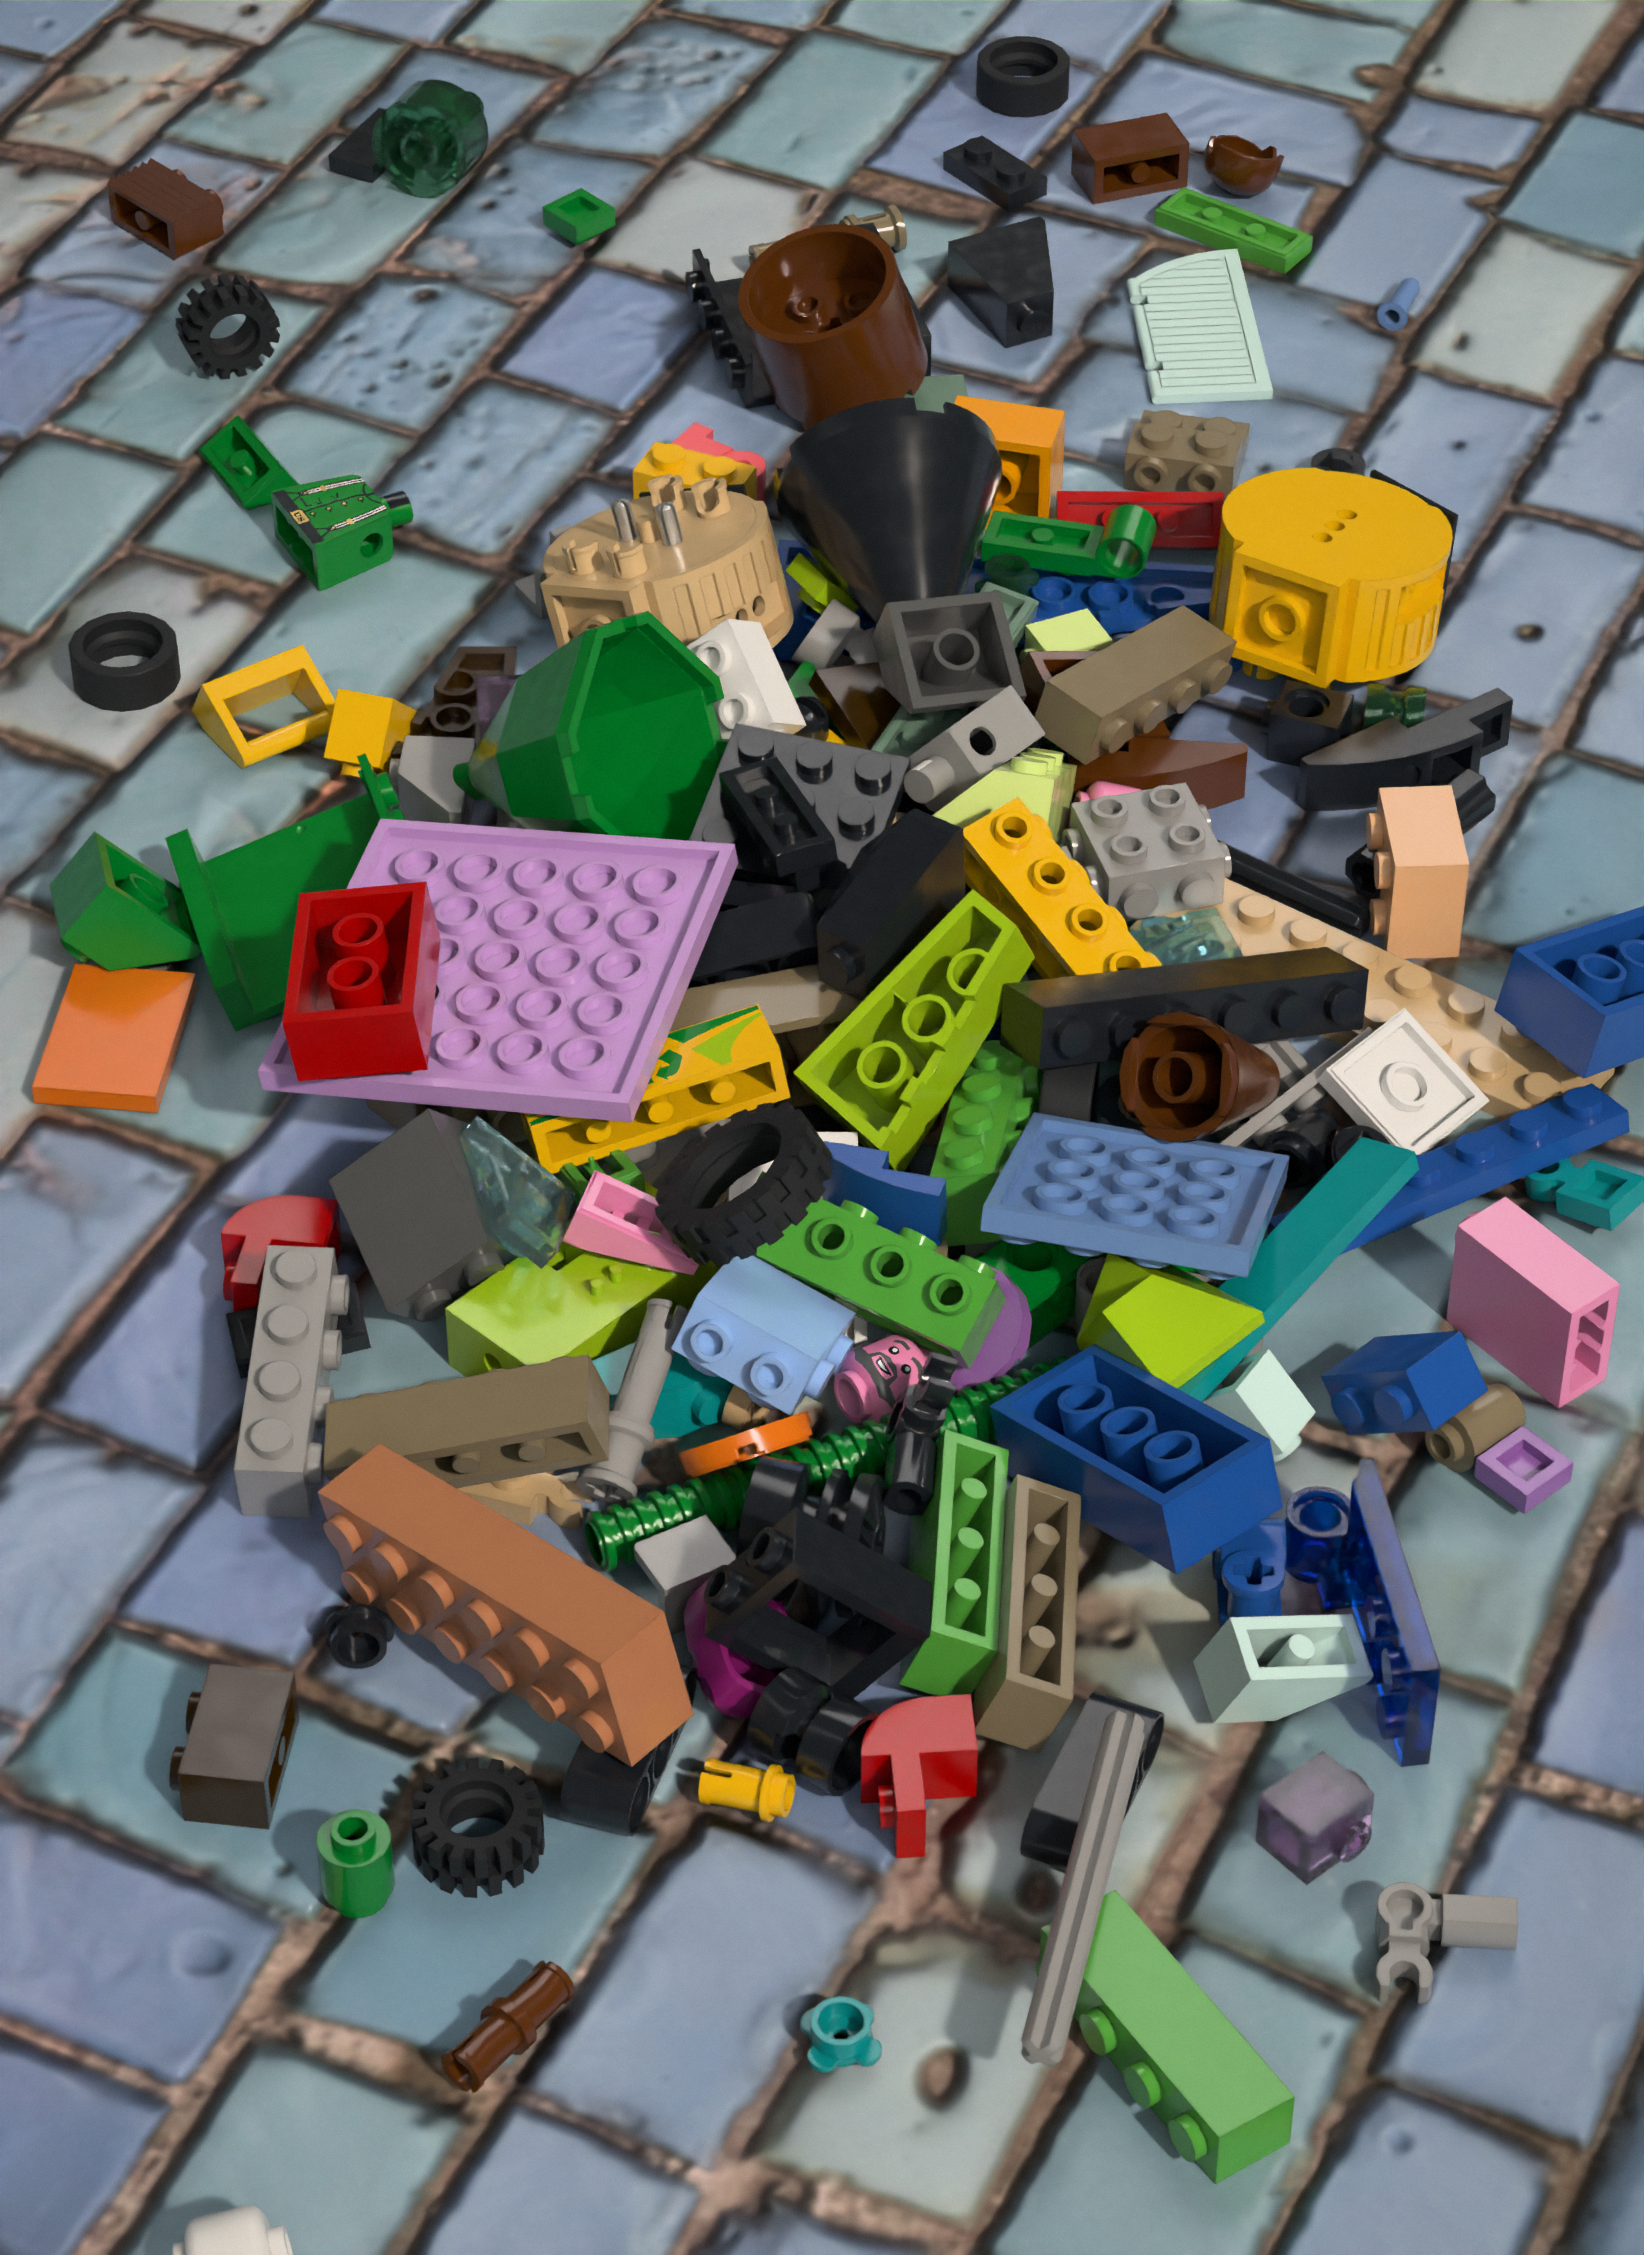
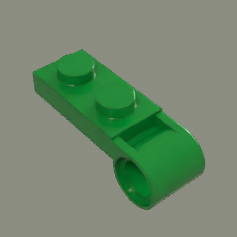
M1131 504L1114 508L1108 515L1105 526L993 511L982 540L981 561L1000 563L1011 568L1027 567L1055 571L1066 576L1082 575L1092 577V575L1129 579L1137 576L1144 569L1157 526L1155 519L1146 509Z

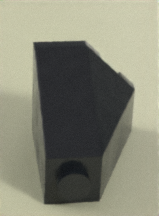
M913 809L861 848L816 926L819 981L864 1000L966 896L963 828L918 809Z

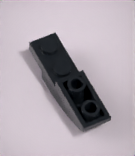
M1497 687L1410 728L1405 727L1394 717H1391L1321 750H1317L1301 758L1297 805L1304 811H1340L1377 807L1379 788L1440 786L1454 774H1462L1468 768L1479 774L1481 757L1508 745L1513 698Z

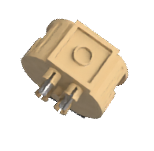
M672 474L656 477L647 483V488L650 492H641L639 494L640 498L631 501L625 498L618 499L611 503V508L574 525L549 546L543 557L542 563L546 580L540 583L558 649L585 630L649 611L685 646H688L728 618L760 622L771 647L774 648L787 635L793 624V610L767 507L763 501H754V499L748 497L744 484L727 485L725 478H719L718 480L716 477L706 478L694 483L691 488L683 489V479L680 475L673 477Z

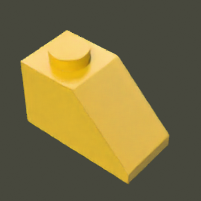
M338 688L323 758L342 765L340 775L361 780L358 771L362 769L357 756L366 753L375 775L377 772L382 773L385 771L389 774L391 753L399 741L404 742L405 735H410L412 732L411 721L418 711L393 698Z

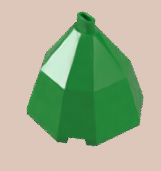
M649 611L636 613L585 630L516 680L471 755L469 762L455 765L453 769L454 782L472 799L487 800L522 829L689 841L729 739H722L713 706V703L724 699L720 678Z

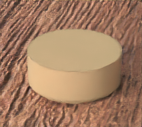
M734 1385L725 1403L722 1421L725 1425L739 1432H744L759 1427L770 1409L756 1404L748 1397L745 1390Z

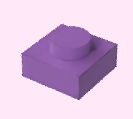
M1523 1425L1476 1458L1474 1477L1525 1514L1571 1482L1574 1462Z

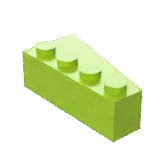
M972 889L793 1073L819 1107L847 1132H858V1141L865 1148L889 1151V1169L905 1172L1001 1014L1004 984L1020 982L1035 956L1017 925Z

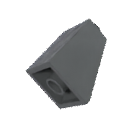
M427 1109L328 1180L387 1312L421 1322L438 1319L445 1315V1308L451 1305L457 1298L485 1281L494 1273L504 1270V1265L524 1252L504 1148L498 1133Z

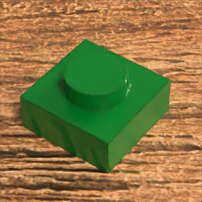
M582 188L542 207L543 225L576 245L588 241L615 226V208Z

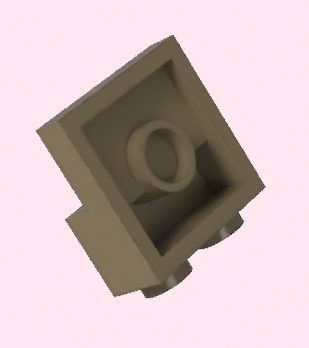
M1144 410L1140 423L1135 422L1125 452L1124 489L1154 492H1224L1225 501L1230 492L1237 486L1249 444L1250 424L1233 422L1224 417L1203 418L1180 415L1170 410Z

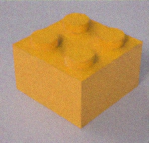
M957 395L954 404L973 412L991 428L997 441L1002 462V479L985 530L988 527L993 511L1056 519L1057 491H1062L1065 411Z

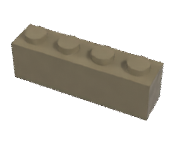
M1182 605L1048 679L1034 718L1046 733L1044 735L1045 738L1084 765H1087L1107 752L1114 753L1118 751L1126 741L1138 734L1151 732L1159 722L1176 712L1178 714L1184 713L1192 703L1209 693L1212 695L1218 693L1231 676L1232 666L1229 662L1237 641Z
M589 1354L575 1357H557L548 1362L511 1369H493L484 1374L442 1382L429 1381L416 1387L378 1394L366 1393L352 1399L327 1403L323 1471L328 1479L332 1481L379 1443L455 1488L609 1461V1391Z
M1017 1474L1006 1493L998 1652L975 1688L973 1717L976 1734L1039 1754L1073 1701L1081 1495Z

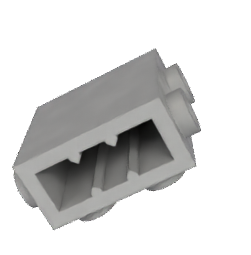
M1186 782L1174 785H1161L1152 789L1113 796H1102L1097 799L1071 803L1070 829L1063 830L1062 844L1067 846L1073 860H1076L1085 869L1093 889L1107 905L1115 907L1125 921L1223 903L1224 878L1230 877L1232 872L1230 852L1224 841H1217L1212 832L1211 820L1204 804H1197Z

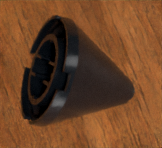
M894 398L869 402L843 410L820 421L799 436L789 446L792 460L784 471L782 468H776L773 486L781 521L787 530L876 626L886 603L963 595L1001 483L1002 462L997 441L991 428L979 416L956 404L945 402L943 405L944 413L917 410L914 398Z

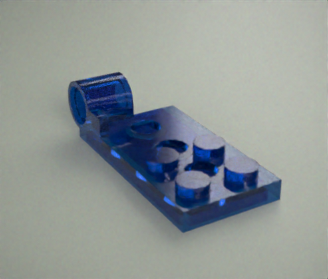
M1374 1458L1360 1459L1358 1476L1352 1481L1350 1499L1342 1492L1324 1486L1307 1487L1297 1491L1290 1497L1285 1511V1569L1299 1581L1317 1584L1325 1611L1344 1608L1353 1609L1363 1646L1374 1675L1366 1685H1376L1379 1694L1376 1701V1715L1380 1735L1384 1740H1393L1401 1767L1429 1764L1441 1667Z

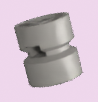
M834 598L800 644L791 660L799 666L803 661L813 663L815 670L878 662L872 638L875 627L867 630L860 628V616ZM844 649L849 652L850 656H845L842 653Z

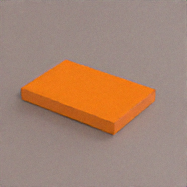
M74 964L32 1084L34 1103L158 1113L197 992L196 973L137 968L109 971L99 965Z

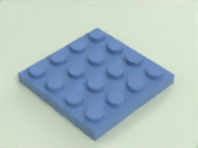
M1034 1112L983 1205L980 1231L998 1234L1000 1239L1012 1244L1028 1245L1041 1241L1064 1245L1067 1251L1080 1256H1098L1102 1253L1127 1256L1134 1263L1149 1268H1163L1170 1264L1196 1268L1201 1275L1212 1279L1228 1280L1236 1276L1248 1277L1286 1182L1289 1156L1200 1140L1173 1143L1152 1137L1141 1130Z

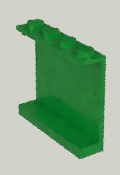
M366 753L357 756L362 769L358 773L367 793L204 862L188 829L165 838L213 989L235 1031H239L284 1011L299 893L346 889L380 818L406 820L401 808L392 811L390 809L400 805V801L388 773L385 771L375 775Z

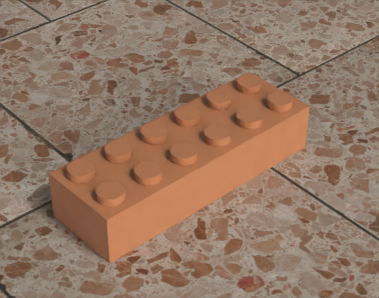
M381 1443L317 1491L327 1519L323 1525L325 1534L337 1549L344 1568V1572L341 1574L342 1583L349 1595L357 1603L373 1605L389 1615L403 1632L409 1635L418 1633L434 1643L440 1652L451 1662L459 1664L462 1661L482 1673L488 1683L499 1692L506 1693L510 1691L528 1702L534 1711L545 1721L553 1723L557 1720L578 1733L583 1742L597 1753L607 1751L633 1767L694 1715L665 1613L643 1598Z

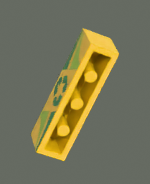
M759 1004L669 1032L633 1122L520 1113L526 1136L541 1173L545 1177L560 1172V1168L563 1167L562 1165L572 1162L576 1167L588 1163L589 1157H594L595 1161L610 1156L611 1151L618 1149L626 1151L729 1118L731 1115L744 1109L751 1111L760 1104L776 1103L791 1097L780 1048Z

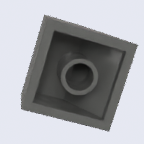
M1000 591L886 603L872 638L885 689L910 714L981 706L1010 685L1013 686L1022 701L1025 700L1027 695Z

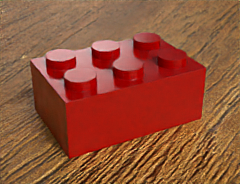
M427 882L299 893L282 1021L298 1082L428 1070L441 939Z

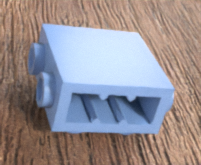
M753 1255L742 1260L739 1256L732 1257L729 1264L723 1265L698 1293L671 1349L686 1357L689 1364L697 1371L708 1376H720L745 1390L748 1397L756 1404L770 1410H781L791 1415L805 1396L816 1401L823 1392L831 1375L836 1376L840 1371L847 1354L855 1342L845 1336L856 1313Z

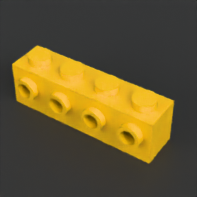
M1019 797L963 828L965 882L971 890L974 889L1017 925L1035 956L1031 964L1043 979L1162 966L1158 958L1151 952H1145L1129 933L1126 921L1115 907L1107 905L1093 889L1089 877L1081 864L1076 860L1069 859L1057 845L1045 820L1038 814H1032Z

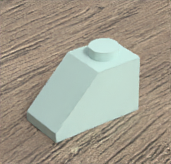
M1269 1349L1244 1357L1203 1401L1208 1406L1269 1438L1274 1463L1287 1457L1299 1446L1302 1439L1298 1434L1316 1413Z
M1352 1614L1230 1617L1193 1660L1213 1723L1276 1721L1368 1683L1374 1676Z

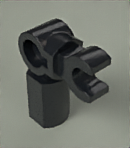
M933 1351L925 1361L918 1383L908 1385L904 1393L900 1394L896 1399L886 1427L885 1441L891 1445L886 1456L882 1502L890 1510L902 1515H923L934 1495L937 1458L936 1441L940 1429L946 1420L947 1407L956 1391V1385L949 1382L958 1365V1359Z

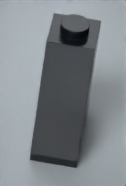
M1041 216L948 241L947 286L1005 348L1052 335L1054 288L1046 224Z

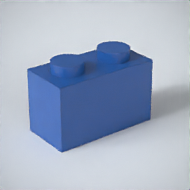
M1461 1331L1374 1337L1321 1375L1331 1397L1333 1412L1344 1425L1348 1435L1434 1431L1488 1391Z

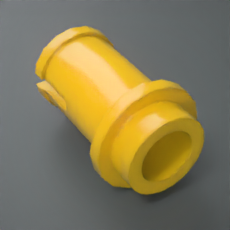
M712 1757L706 1760L704 1768L706 1771H711V1774L701 1772L698 1788L701 1804H715L757 1812L761 1821L772 1822L776 1816L786 1818L789 1815L794 1801L796 1782L794 1775L784 1773L781 1765L771 1764L765 1770L723 1762Z

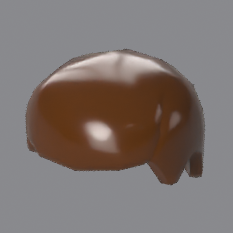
M1219 135L1217 137H1210L1205 148L1203 161L1207 173L1216 186L1234 195L1255 196L1265 192L1272 185L1279 173L1284 156L1281 154L1277 156V149L1274 146L1261 150L1254 143L1237 135Z

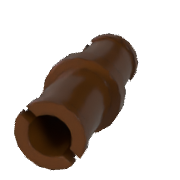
M543 1960L532 1969V1972L506 1998H494L481 2011V2022L453 2049H449L442 2056V2067L448 2078L463 2091L468 2092L471 2089L472 2093H475L484 2085V2081L512 2054L522 2055L536 2041V2030L562 2004H566L574 1996L575 1988L568 1974L554 1962L549 1961L546 1964Z

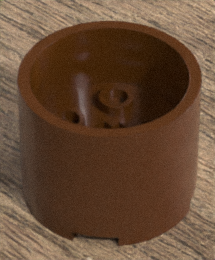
M847 224L814 226L795 232L777 241L762 252L746 271L738 292V304L743 321L778 411L782 410L788 416L800 421L803 429L808 430L829 416L858 405L885 399L902 398L905 394L914 396L927 370V350L894 253L887 242L879 235L868 229Z

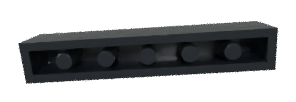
M1328 947L1007 983L1004 984L1000 1045L1034 1067L1047 1069L1122 1059L1124 1050L1132 1037L1138 1038L1143 1030L1151 1024L1147 1023L1157 1015L1174 1012H1189L1206 1017L1249 1043L1363 1029L1369 969Z

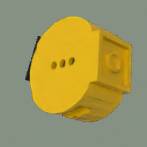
M1314 467L1284 469L1251 478L1233 489L1222 507L1218 551L1215 559L1209 605L1210 623L1237 641L1231 657L1244 661L1242 669L1246 675L1251 676L1254 673V665L1258 666L1257 679H1273L1280 673L1295 678L1294 682L1309 683L1312 686L1331 690L1332 685L1330 684L1334 679L1344 683L1368 682L1405 673L1425 661L1435 646L1439 619L1443 613L1458 514L1375 469L1371 470L1370 477L1346 472L1324 471Z

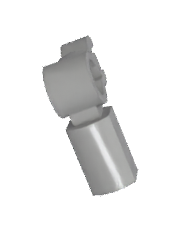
M1398 1882L1385 1887L1378 1898L1375 1933L1381 1956L1376 1966L1375 1994L1378 2001L1388 2002L1390 1982L1396 1978L1405 1977L1411 1979L1417 1985L1418 2004L1428 2003L1433 1982V1969L1429 1960L1426 1959L1430 1951V1940L1440 1941L1441 1947L1516 1950L1518 1937V1897L1442 1894L1441 1899H1431L1425 1889L1414 1883Z

